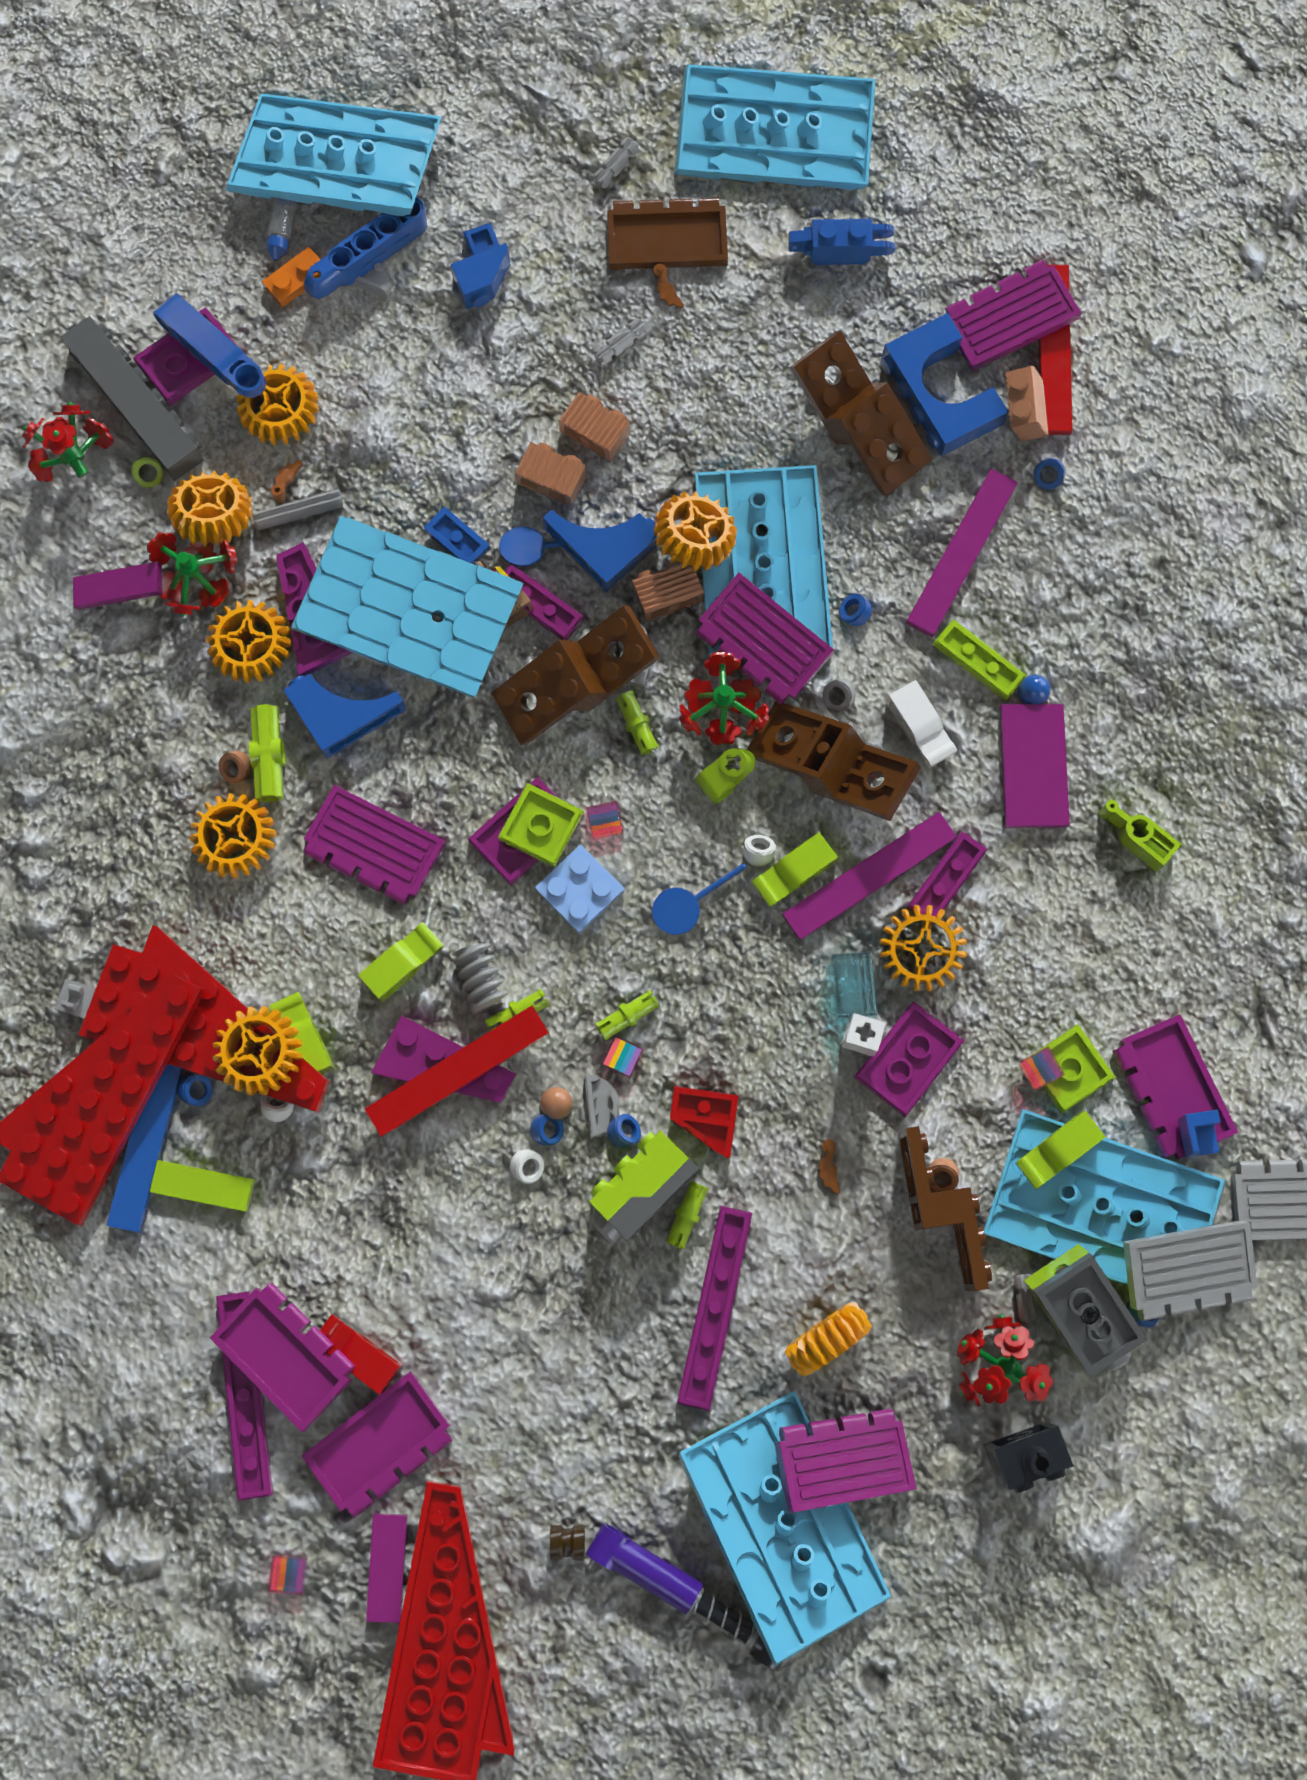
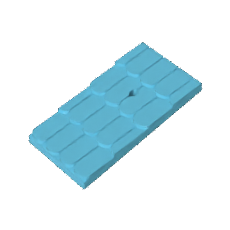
M688 64L684 69L674 174L715 180L725 178L756 183L766 181L813 188L815 186L846 190L864 189L868 185L876 79Z
M260 93L228 180L226 191L266 199L275 197L306 204L315 202L363 212V209L396 216L410 215L442 116Z
M816 465L694 473L695 489L699 497H704L708 494L709 500L713 502L719 499V506L721 508L729 507L728 515L735 517L734 526L737 527L736 544L730 556L725 561L723 560L718 567L712 565L707 571L702 567L705 611L739 572L833 648ZM758 525H763L766 529V533L762 537L756 534V527ZM712 537L709 540L710 543L717 541L716 537ZM720 640L714 648L708 645V655L710 656V654L717 652L723 641Z
M340 516L290 629L474 698L523 583L482 566H476L446 553L435 551L387 531L384 532L354 519ZM432 614L438 615L440 622L433 621Z
M1022 1109L984 1233L986 1236L1053 1260L1077 1244H1080L1093 1255L1108 1279L1128 1286L1123 1241L1212 1226L1226 1181L1104 1138L1076 1161L1035 1190L1016 1166L1015 1162L1063 1126L1064 1123ZM1137 1214H1142V1221L1134 1223L1133 1217Z
M795 1391L679 1453L683 1470L698 1498L702 1512L730 1567L731 1575L747 1605L750 1617L774 1666L779 1665L886 1602L891 1597L848 1503L788 1514L775 1443L781 1442L779 1436L780 1427L804 1424L807 1432L809 1419ZM798 1556H802L806 1561H801Z

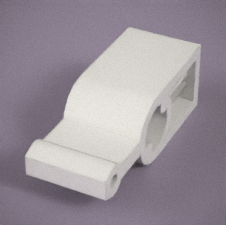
M916 680L889 695L886 702L887 706L912 744L916 745L929 768L957 753L956 746L943 729L940 717Z
M853 1013L848 1021L845 1032H843L840 1042L842 1044L841 1047L874 1056L878 1052L886 1022Z

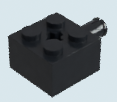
M1048 1422L1034 1425L983 1444L997 1484L1008 1490L1014 1489L1015 1493L1033 1488V1481L1041 1478L1052 1481L1067 1475L1065 1469L1074 1466L1059 1426Z

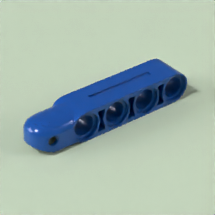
M419 197L415 198L410 215L396 216L381 213L333 247L327 256L309 268L304 281L306 292L315 299H321L341 286H349L355 282L356 278L359 276L363 277L374 269L375 264H381L422 235L427 228L423 201ZM318 272L321 275L319 278H313V274Z
M175 293L153 312L158 323L219 379L233 387L239 394L247 398H255L265 390L266 378L260 367L179 294Z

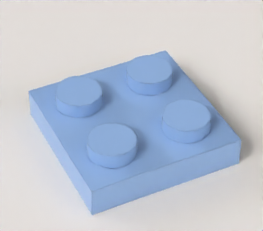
M580 844L535 887V890L580 934L625 891V888Z

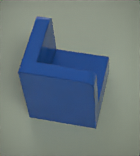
M1218 1110L1185 1114L1178 1119L1186 1158L1219 1152L1214 1126L1221 1123Z

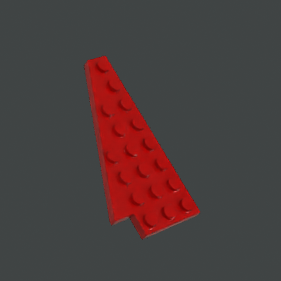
M152 925L142 953L113 944L78 1035L96 1041L172 975H177L204 989L205 992L167 1064L224 1082L223 1080L226 1075H220L216 1071L222 1063H217L212 1058L214 1055L221 1053V1051L215 1049L213 1043L222 1042L223 1038L217 1034V1031L223 1030L226 1032L229 1029L225 1024V1020L230 1019L236 1022L235 1015L238 1011H241L247 1017L248 1007L161 928ZM269 1026L253 1028L259 1037L276 1034ZM242 1037L237 1044L235 1052L240 1050V1048L242 1047ZM256 1043L257 1046L254 1050L257 1052H253V1055L260 1058V1050H263V1047ZM281 1049L275 1052L272 1060L273 1065L277 1062ZM304 1058L294 1059L292 1064L296 1065L299 1071L293 1072L289 1070L286 1073L290 1077L291 1082L286 1083L281 1079L278 1080L280 1090L275 1091L269 1085L268 1094L265 1096L319 1113L330 1081ZM255 1064L248 1067L244 1065L239 1068L245 1076L263 1074L262 1070L257 1068Z
M172 975L0 1121V1145L11 1150L0 1171V1183L77 1226L83 1225L205 990L177 975Z
M428 1480L372 1767L438 1780H477L482 1750L514 1756L515 1743L462 1487Z

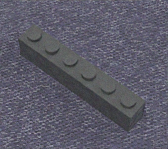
M89 316L60 336L69 352L159 461L174 482L204 461L199 452V449L202 447L200 442L192 432L186 435L181 429L184 426L182 420L174 410L168 413L163 406L166 404V401L156 388L150 390L147 387V377L138 366L132 368L129 365L128 361L131 358L120 344L116 347L112 344L110 340L113 339V336L103 323L97 325Z

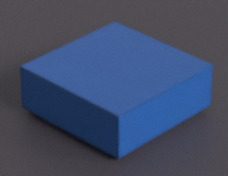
M491 222L463 232L471 256L500 245Z

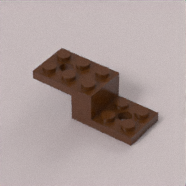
M841 331L833 333L789 367L835 444L851 445L882 496L889 495L933 460L888 382L871 383ZM830 366L836 371V380L832 384H829L825 379V371ZM891 444H894L898 450L897 457L893 461H890L887 457V448Z
M623 605L580 640H558L491 692L520 745H528L571 711H591L658 661L660 657L630 606ZM618 641L624 646V653L620 658H616L613 653L614 645ZM531 693L535 695L537 701L533 710H530L527 706V698Z
M775 701L768 713L769 719L766 726L757 731L747 748L753 753L755 760L799 775L816 795L891 821L921 769L917 761L865 744L849 724L786 703L781 705ZM794 733L791 740L781 743L785 735ZM884 777V781L880 786L871 787L873 780Z
M919 1126L905 1128L898 1133L914 1231L953 1225L965 1291L989 1289L988 1282L992 1281V1272L989 1261H984L982 1248L986 1247V1238L983 1228H978L976 1214H980L977 1194H972L971 1187L931 1193L930 1187L934 1186V1175L931 1166L926 1167L924 1154L929 1152L926 1134H920Z

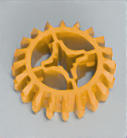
M281 363L277 370H273V367L268 364L267 371L263 372L266 378L265 390L255 398L237 395L236 401L239 406L236 411L238 416L241 417L240 422L242 426L248 428L247 430L252 437L258 435V439L262 443L269 438L274 446L277 444L278 439H282L283 443L288 445L289 437L293 436L295 440L299 441L300 431L309 434L307 424H315L316 422L314 414L319 413L317 404L319 397L317 392L314 391V384L310 380L307 381V376L303 372L298 373L293 366L286 371L285 366ZM300 395V405L296 412H294L292 406L296 402L295 398ZM260 397H262L264 402L259 407L260 411L255 414L256 404Z
M215 470L211 475H205L203 471L197 477L190 474L188 481L179 480L178 487L172 488L171 496L168 497L167 501L168 518L171 520L175 532H179L182 540L189 538L193 545L201 541L204 547L209 542H214L218 546L222 540H227L230 543L231 536L240 537L242 530L248 529V521L251 520L252 516L251 497H249L245 485H240L237 478L230 479L227 472L221 476H218Z
M685 491L679 497L673 494L669 501H665L662 504L660 511L655 517L653 535L657 536L656 545L662 546V555L670 554L671 563L678 560L682 564V569L687 565H691L694 572L700 566L706 571L712 565L718 567L723 560L725 561L730 556L736 544L737 527L734 526L735 517L728 515L729 507L721 508L719 506V499L713 502L709 500L708 494L704 497H699L697 491L691 496ZM676 520H682L680 524L674 525ZM716 537L717 541L713 543L709 542L710 538Z
M250 599L247 601L246 607H243L240 602L236 601L235 610L231 611L229 607H224V612L226 613L224 617L215 614V620L218 625H209L208 629L213 635L206 637V642L211 646L207 649V653L210 657H214L212 660L213 665L216 668L221 667L220 672L222 675L228 676L231 674L233 681L237 682L243 676L245 683L250 684L252 676H255L258 682H262L263 673L267 672L270 677L274 676L272 670L274 666L283 669V663L280 658H289L290 654L285 648L292 645L290 638H287L291 632L288 626H284L286 623L284 617L281 615L277 616L278 612L274 607L267 610L266 604L261 601L255 608L254 602ZM255 622L263 623L270 627L272 635L258 632ZM241 625V627L238 630L232 632L236 627ZM252 635L254 641H250L251 644L247 645L246 648L244 642H248L247 639L251 638ZM226 648L240 651L243 662L228 657ZM267 651L262 657L256 659L260 653Z
M229 793L227 802H224L220 796H216L215 801L217 805L214 807L209 802H205L204 806L208 811L205 814L199 811L196 812V816L201 821L200 823H191L190 826L194 831L198 832L189 836V840L192 843H196L191 848L193 854L199 855L198 863L200 865L207 864L206 870L210 873L217 870L221 878H225L229 872L233 879H237L239 870H242L245 876H250L251 871L249 867L252 865L257 870H261L262 866L258 860L260 858L266 861L270 860V856L265 852V849H275V844L268 839L277 836V832L274 829H270L275 823L271 817H266L269 811L265 807L259 808L260 803L256 799L248 803V797L244 794L236 800L234 794ZM240 814L236 815L231 821H220V819L227 815ZM252 818L257 827L254 843L247 838V832L250 828L248 824ZM212 829L219 834L218 842L215 845L217 849L214 853L211 851L209 842ZM223 830L228 832L229 834L237 833L243 842H241L237 838L229 839L228 836L223 832ZM237 850L246 851V853L240 857L233 859H225L227 856L230 857Z
M914 905L915 915L911 917L907 909H903L901 912L905 920L900 922L896 916H893L891 920L897 925L895 930L887 926L883 929L886 933L892 935L891 939H880V944L889 945V951H881L880 957L890 956L892 960L883 965L884 968L889 969L895 966L897 971L891 975V978L895 980L900 974L904 975L905 978L901 984L903 987L908 985L910 979L914 980V991H919L920 982H926L927 991H932L931 981L935 979L941 988L944 987L945 983L941 977L946 974L949 979L954 980L955 975L949 969L952 966L959 970L963 968L962 964L955 962L956 956L961 958L967 956L966 952L957 951V945L967 944L966 939L956 941L955 938L956 934L963 931L962 927H957L952 931L949 926L956 919L951 916L946 922L941 920L945 913L944 909H940L936 917L932 916V905H927L926 914H920L919 905ZM922 921L921 932L917 939L912 941L897 939L906 926ZM932 923L944 930L948 936L950 947L939 946L932 941ZM924 931H927L926 939L930 941L929 944H932V948L940 949V952H927L925 957H923L922 965H919L920 957L916 955L918 952H914V948L906 947V944H920ZM896 949L907 950L914 954L916 958L914 973L909 972L900 964L896 955ZM931 956L949 957L940 970L933 974L924 975L926 962Z
M261 1006L257 1012L254 1007H248L247 1017L241 1011H238L235 1015L236 1022L230 1019L225 1020L226 1026L229 1027L226 1032L223 1030L217 1031V1034L223 1039L222 1042L213 1043V1047L220 1050L221 1053L214 1055L212 1058L213 1061L222 1063L216 1071L220 1075H226L223 1080L224 1083L227 1085L234 1084L235 1091L242 1092L245 1089L246 1094L254 1096L258 1089L260 1094L267 1095L269 1085L273 1090L278 1091L280 1090L278 1080L281 1079L289 1083L291 1079L286 1073L289 1070L293 1072L299 1071V1068L292 1064L294 1059L299 1060L303 1058L301 1053L294 1051V1049L303 1045L300 1039L294 1038L299 1033V1030L296 1027H290L292 1020L287 1016L281 1018L282 1013L275 1009L270 1013L269 1008ZM270 1026L277 1033L273 1036L259 1037L253 1028ZM242 1037V1047L240 1048V1050L235 1052L237 1044ZM256 1043L263 1047V1050H260V1058L253 1055V1052H257L254 1050L257 1046ZM281 1049L279 1058L275 1065H273V1056L275 1052ZM255 1064L257 1068L262 1070L263 1074L245 1076L239 1068L244 1065L248 1067Z
M848 1303L837 1309L787 1346L785 1354L789 1359V1363L801 1376H808L819 1370L868 1334L872 1327L867 1319L868 1316L863 1309H860L857 1303Z

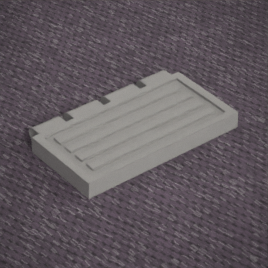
M1307 1159L1299 1160V1172H1297L1295 1160H1267V1173H1264L1262 1160L1238 1161V1174L1231 1175L1235 1221L1245 1220L1250 1222L1252 1240L1307 1239Z
M1240 1220L1123 1241L1130 1306L1132 1309L1137 1310L1141 1321L1165 1317V1311L1168 1316L1194 1312L1196 1307L1198 1310L1224 1306L1226 1302L1230 1305L1251 1301L1253 1298L1252 1289L1258 1288L1251 1226L1248 1221Z

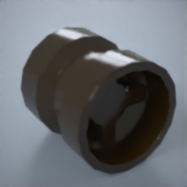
M562 1525L550 1526V1561H561L564 1557H571L574 1561L585 1560V1525H574L572 1528H563Z

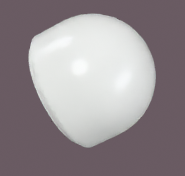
M753 835L745 840L743 854L749 864L762 867L772 861L776 845L773 840L766 836ZM762 843L767 849L759 850L754 848L753 845Z
M262 1095L260 1106L261 1112L266 1119L272 1122H281L291 1115L293 1104L285 1102L281 1106H272L269 1103L273 1098Z
M527 1149L521 1150L512 1157L510 1171L517 1180L525 1184H531L541 1177L544 1171V1160L537 1152ZM528 1159H533L536 1165L535 1171L530 1175H524L522 1170L524 1163Z

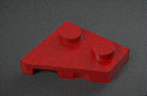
M674 1086L670 1120L724 1158L730 1159L739 1095Z

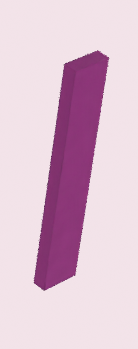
M990 469L906 621L907 625L932 638L934 637L1018 484L1017 481Z
M937 812L785 911L782 917L798 940L801 941L956 840L957 836L942 814Z
M720 1205L677 1404L710 1411L751 1223V1212Z
M251 1291L216 1296L219 1327L249 1296ZM222 1351L237 1499L241 1501L272 1496L274 1494L262 1391Z

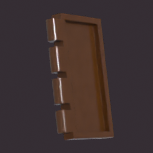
M719 197L698 198V207H693L692 198L669 199V208H663V199L639 200L640 209H634L633 200L613 201V210H607L610 270L654 268L657 264H664L666 268L728 266L725 206H719Z

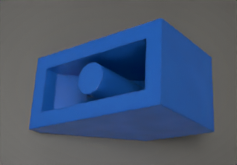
M506 243L450 264L453 280L466 309L484 306L495 298L510 265L509 249Z

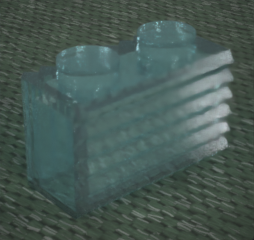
M871 952L833 954L830 963L825 964L826 981L833 984V995H828L829 1013L835 1014L836 1022L849 1021L853 1013L875 1019L877 1017Z

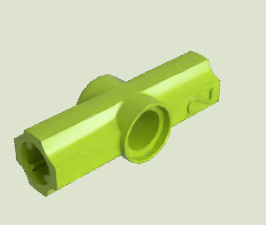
M262 704L250 708L252 741L249 742V758L251 767L254 769L255 799L258 802L272 803L284 799L282 766H285L286 756L284 742L280 734L279 708Z

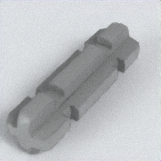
M625 138L620 144L621 148H617L603 164L604 168H599L594 174V182L600 188H607L612 182L611 178H615L629 162L628 158H632L638 152V143L632 138Z
M635 319L628 324V329L623 328L606 341L607 345L602 344L594 350V357L601 365H606L612 360L611 356H618L634 343V339L639 340L646 334V327L640 319Z
M1032 1274L1016 1275L1014 1282L1015 1289H1018L1019 1294H1016L1019 1321H1022V1327L1028 1329L1029 1338L1037 1340L1041 1336L1040 1326L1036 1325V1320H1039L1037 1303L1024 1282Z

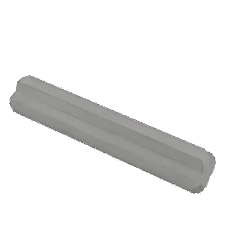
M333 490L254 512L253 520L256 528L262 530L342 508L343 500L339 490Z

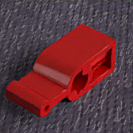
M331 1314L320 1329L334 1344L328 1355L331 1356L333 1352L339 1349L355 1365L350 1373L378 1394H382L403 1366L334 1314Z

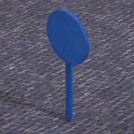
M516 527L507 531L502 536L499 544L503 559L509 564L518 567H526L538 562L544 555L545 548L561 547L557 541L545 542L543 536L537 530L530 527Z
M741 864L696 895L678 887L664 890L653 903L652 916L654 922L665 933L671 935L687 933L696 925L699 919L700 908L698 900L747 868L746 864Z

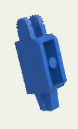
M872 218L812 219L811 226L804 227V230L789 231L788 249L790 252H804V255L810 256L811 263L815 265L865 264L870 261L871 256H886L894 253L895 243L891 241H873V239H885L893 236L894 226L887 223L872 224Z

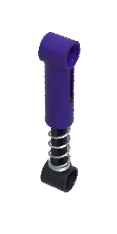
M602 1523L586 1552L588 1557L603 1567L618 1572L682 1613L687 1614L693 1610V1615L698 1613L707 1619V1623L711 1621L721 1627V1632L726 1630L734 1635V1640L739 1638L744 1641L745 1647L747 1646L750 1649L749 1654L757 1661L774 1671H779L783 1662L774 1666L752 1619L748 1620L742 1616L741 1611L735 1612L730 1609L727 1602L722 1604L717 1601L714 1594L707 1595L702 1588L703 1583L633 1542L631 1538L613 1526Z

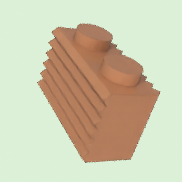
M1035 366L1007 372L1005 374L1007 378L1005 382L1008 389L1006 393L1009 400L1007 403L1009 405L1008 410L1010 413L1008 415L1010 416L1009 421L1011 423L1009 426L1022 442L1046 437L1048 435L1043 379H1041Z
M578 392L559 419V430L611 462L626 441V438L629 437L630 423L627 417L620 411H609L607 408H604L602 402L595 396L590 394L586 396Z
M530 442L514 474L516 484L572 507L586 479V466L576 456H562L557 454L548 444L539 443L538 445Z
M678 560L668 563L665 569L655 573L653 570L643 571L636 576L635 580H632L633 592L645 622L703 602L704 592L696 572H694L691 565H687L682 569V564Z

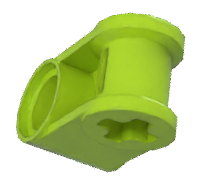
M728 749L717 760L701 771L694 781L716 805L729 796L736 786L752 773L756 764L755 757L748 749ZM735 757H741V760L739 762L741 768L734 767V765L737 763Z

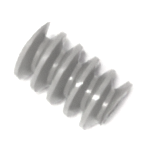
M490 943L472 944L452 954V956H459L454 961L455 966L463 968L458 973L459 978L468 980L463 984L464 991L472 992L467 997L468 1002L472 1004L478 1003L472 1008L473 1015L483 1014L503 1006L505 1003H502V999L509 994L507 990H497V987L504 983L503 978L493 979V975L500 969L499 967H489L488 965L495 959L494 955H484V951L491 947Z

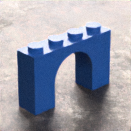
M948 313L885 344L881 358L883 370L887 375H892L896 382V390L903 400H907L911 407L914 421L923 426L930 447L937 449L941 457L1004 425L1009 413L994 387L967 401L955 404L941 402L932 397L925 389L921 374L929 366L958 352L963 337Z

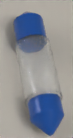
M274 197L266 250L273 261H277L287 254L298 202Z

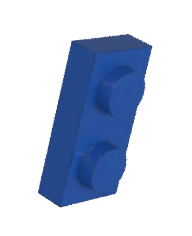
M445 506L424 526L425 533L448 553L471 564L480 561L490 550V545Z

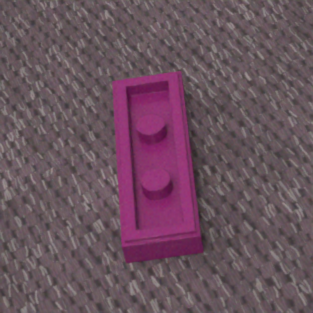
M157 562L73 577V606L79 610L163 595L162 565Z
M510 564L504 571L510 578L523 583L521 590L529 597L534 607L531 611L527 606L524 607L529 611L528 616L559 639L568 640L584 621L583 615L514 565Z
M962 831L906 908L914 913V905H919L920 914H926L927 905H932L931 915L936 917L940 909L947 907L988 849Z
M373 1514L366 1622L400 1623L403 1607L408 1514Z

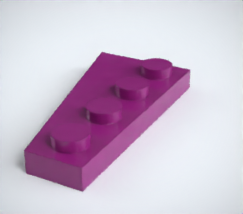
M304 542L276 555L290 627L317 569ZM291 629L292 645L296 654V666L299 676L305 677L353 653Z
M401 1016L371 1074L408 1082L463 1047ZM498 1065L455 1093L502 1104L516 1077V1073Z

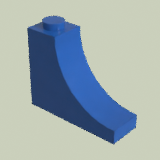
M550 510L543 517V528L605 592L611 589L658 546L656 545L657 536L653 535L655 522L651 518L645 519L640 513L624 523L607 528L579 526L563 519L553 510Z
M311 674L305 677L298 676L289 682L288 687L283 689L327 759L407 710L397 691L374 700H351L327 691Z

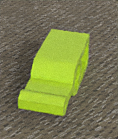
M1110 799L1098 812L1102 819H1108L1120 829L1118 837L1122 845L1155 872L1161 869L1182 845L1147 816L1138 814L1130 817L1119 808V804L1115 800ZM1134 827L1140 830L1139 837L1133 835Z
M818 832L780 859L773 867L756 877L751 883L771 908L834 865L838 856L821 833Z
M422 922L404 939L389 947L360 972L358 976L383 1003L418 973L423 965L445 946Z
M299 991L269 1005L271 1012L275 1009L282 1013L281 1018L287 1016L292 1020L290 1027L298 1028L299 1033L294 1038L300 1039L303 1045L294 1049L295 1051L301 1053L302 1057L321 1074L335 1069Z
M1083 1111L1017 1160L1015 1164L1036 1190L1106 1138V1136L1089 1114Z

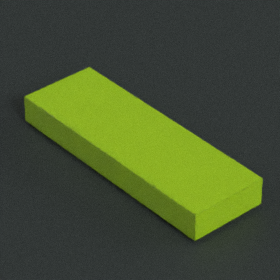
M954 619L933 643L937 649L1005 701L1009 699L1027 676Z
M157 1160L150 1192L248 1212L255 1180Z

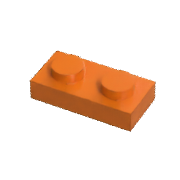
M308 246L262 281L264 288L283 308L306 291L304 289L306 274L312 265L320 261V258ZM316 272L313 274V278H319L321 274Z

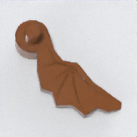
M657 264L654 267V276L659 280L657 292L660 294V300L666 301L668 306L675 305L677 308H683L684 304L677 296L674 286L667 281L666 266L664 264Z
M301 460L295 461L293 464L287 463L284 468L278 470V475L275 476L276 485L271 488V494L273 499L280 504L285 502L287 486L293 483L295 475L303 466Z
M826 1139L822 1143V1149L826 1154L818 1165L820 1169L818 1176L824 1180L825 1187H831L833 1192L838 1194L840 1189L837 1181V1167L833 1163L836 1143L832 1139Z

